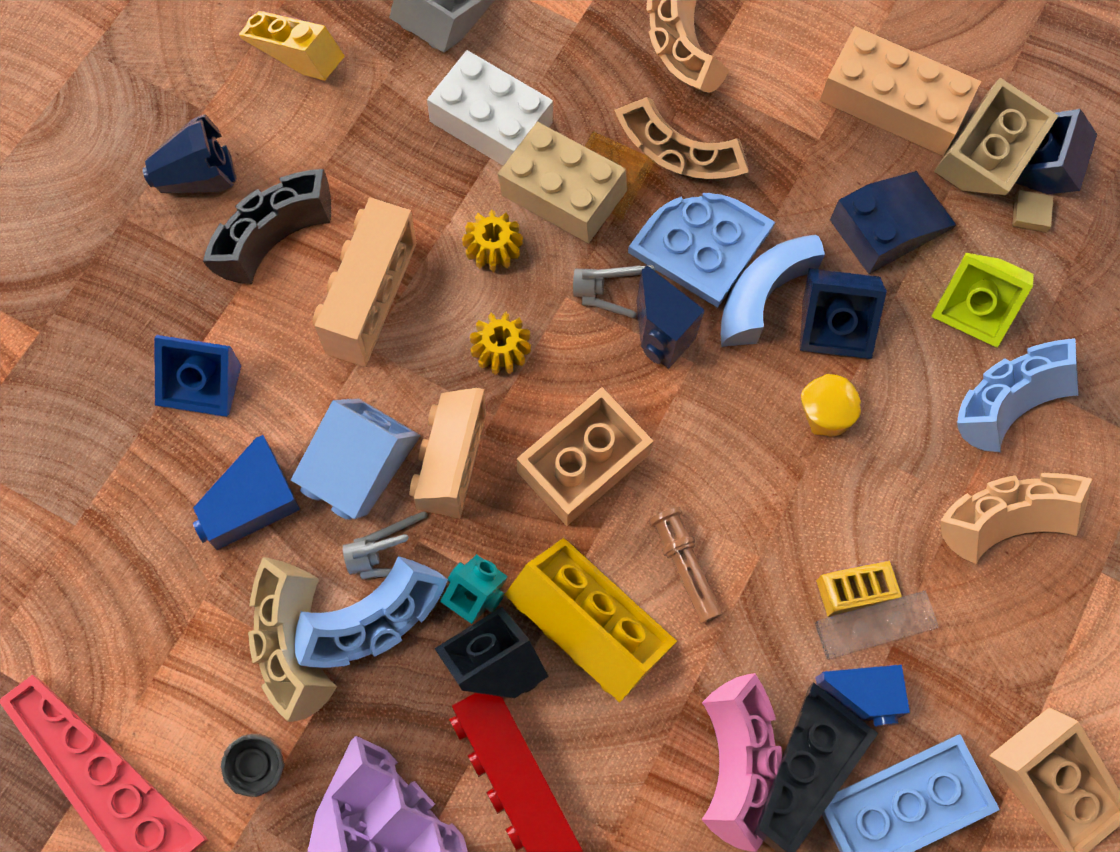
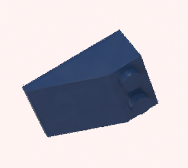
M917 171L867 184L839 199L830 218L834 227L868 274L875 272L956 226V223Z

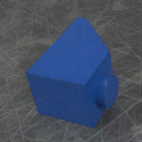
M902 665L825 671L815 677L816 685L862 721L873 720L874 727L899 724L898 718L910 713Z

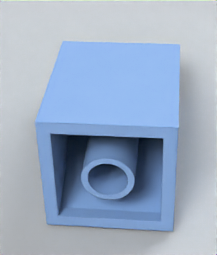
M359 398L333 400L291 481L301 486L300 492L305 496L318 501L322 499L332 505L331 510L344 519L351 520L352 518L356 519L366 516L418 441L420 434Z

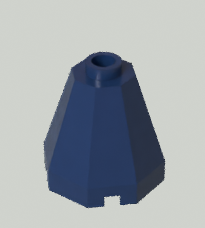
M206 114L190 120L146 158V167L143 168V175L148 185L155 187L160 193L221 192L232 188L234 185L232 182H235L237 178L227 146L221 147L217 141V138L222 137L218 127Z

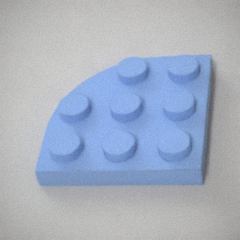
M703 193L699 197L686 199L679 197L660 207L649 218L629 245L628 253L647 265H653L658 272L718 308L773 229L775 222L748 205L728 196Z

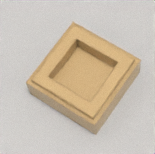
M1019 190L1014 200L1012 226L1047 232L1051 227L1053 196Z

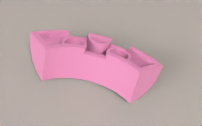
M754 673L737 677L723 684L702 702L713 723L719 748L717 787L702 821L726 843L738 849L757 852L763 842L754 832L782 760L781 746H775L771 721L776 720L775 714L763 685Z

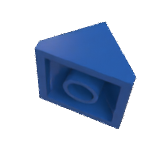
M156 335L154 338L155 406L227 417L230 414L241 370V364L232 347Z

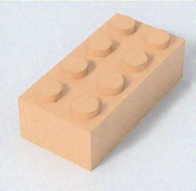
M855 26L827 78L819 101L944 156L963 121L981 81Z
M370 197L365 209H359L356 215L354 235L351 241H345L340 256L342 263L338 272H332L327 283L328 295L324 304L317 306L313 316V325L325 354L363 367L367 366L417 244L411 210Z

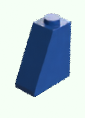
M264 435L253 440L193 507L198 517V520L193 522V526L202 543L209 541L216 550H219L300 510Z

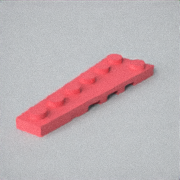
M31 675L0 699L1 706L105 852H195L208 841L206 836L37 676Z

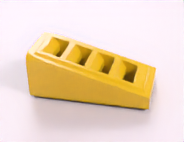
M890 561L823 574L816 580L828 617L902 598ZM876 573H883L889 592L882 593ZM864 576H868L874 595L868 596L863 581ZM855 579L860 598L855 599L849 580ZM841 582L847 601L841 602L836 583Z

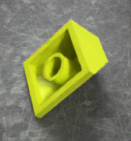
M965 253L931 317L998 348L1033 287L1034 274L999 258Z

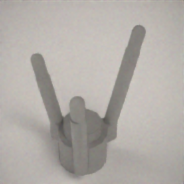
M647 265L655 271V267L653 265ZM645 266L600 270L575 268L573 296L582 297L583 306H596L620 315L635 318V311L597 299L596 294L603 295L604 278L641 275L642 269Z
M420 512L368 536L354 539L353 543L343 545V556L348 573L350 575L360 573L362 580L373 577H387L392 568H373V565L380 564L378 551L408 541L409 537L407 534H403L376 543L375 541L427 518V512Z

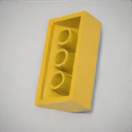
M562 538L528 562L504 594L521 613L525 614L543 631L546 637L562 648L576 665L582 667L600 684L605 692L612 695L619 703L644 679L677 642L565 538Z

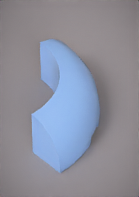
M802 236L780 243L760 255L740 275L729 293L723 310L720 333L721 347L757 344L764 328L763 311L765 301L769 295L786 282L799 276L807 275L809 268H819L825 255L819 236Z
M1075 338L1047 342L1027 348L1026 355L1012 361L1005 358L983 374V380L974 390L969 389L962 401L957 421L958 430L962 438L970 445L984 451L1001 452V444L1007 430L1022 414L1050 400L1078 396Z
M398 556L386 579L376 590L361 601L332 612L310 613L301 611L295 634V655L299 665L315 668L350 665L349 661L357 660L373 654L375 657L391 649L402 641L401 636L410 630L418 620L421 623L425 620L439 600L448 579L423 564Z

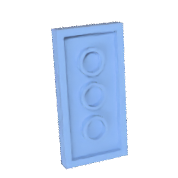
M959 734L838 791L823 812L822 817L839 852H914L1000 809L962 736Z

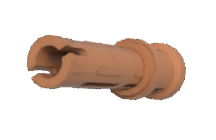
M674 507L649 519L650 526L656 527L664 545L662 552L667 558H672L684 588L700 619V624H703L723 615V613L719 609L707 578L692 549L695 547V539L693 536L688 535L680 518L682 513L680 507ZM669 524L672 526L676 538L672 537L668 528ZM680 554H685L687 562L683 561ZM689 570H692L704 599H700L688 572Z

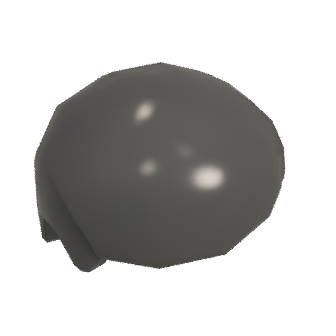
M247 734L229 744L224 751L220 768L224 783L235 794L258 797L276 787L280 781L285 763L281 748L272 738L262 734Z

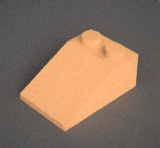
M1049 707L989 755L1008 787L1061 852H1089L1120 826V790L1079 721Z

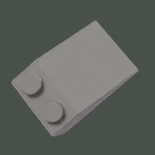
M394 0L389 18L400 24L403 29L414 33L428 42L431 47L439 49L444 53L465 37L494 0Z

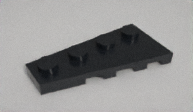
M814 682L807 690L754 832L776 852H796L878 734Z

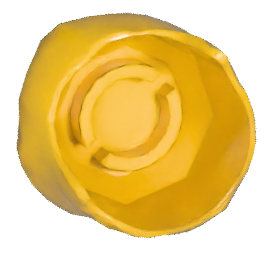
M826 374L814 379L802 390L801 402L803 411L814 435L828 437L841 435L860 417L861 400L855 386L847 378L835 374Z

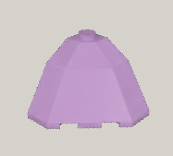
M355 736L351 740L316 812L307 852H468L464 836L453 823L448 825L441 822L430 810L435 803L415 781L408 785L396 772L395 765L398 762L387 750Z

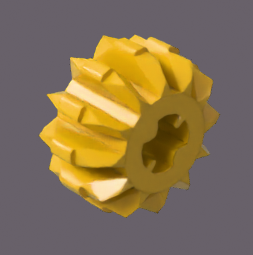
M491 209L489 217L486 218L477 213L475 216L476 223L467 222L465 226L467 234H464L462 237L463 246L467 248L465 250L468 260L476 259V266L479 269L485 264H489L490 270L494 273L499 263L508 269L510 258L518 259L520 256L519 247L523 245V236L518 233L519 224L517 221L509 222L507 212L500 217H496L495 211Z
M507 312L503 313L502 319H496V316L490 313L488 315L489 323L478 320L476 323L478 332H471L470 342L473 344L470 348L473 358H479L478 364L481 369L492 364V373L495 375L499 372L500 367H505V370L511 374L513 372V363L523 366L525 364L524 355L531 353V344L527 342L530 339V331L528 329H521L523 323L520 317L510 322ZM503 340L505 346H498L496 341Z

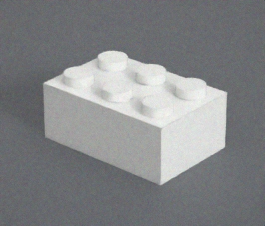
M468 50L465 51L427 99L431 123L501 165L506 163L537 121L550 127L553 120L552 99Z

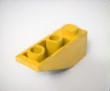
M258 11L248 19L247 25L239 33L242 40L300 74L324 81L345 57L325 26Z

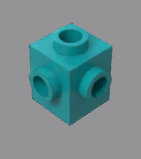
M476 554L465 565L460 562L452 570L448 577L450 584L440 602L473 624L486 610L492 613L500 604L505 594L501 591V588L508 576L498 570L492 562L484 560Z

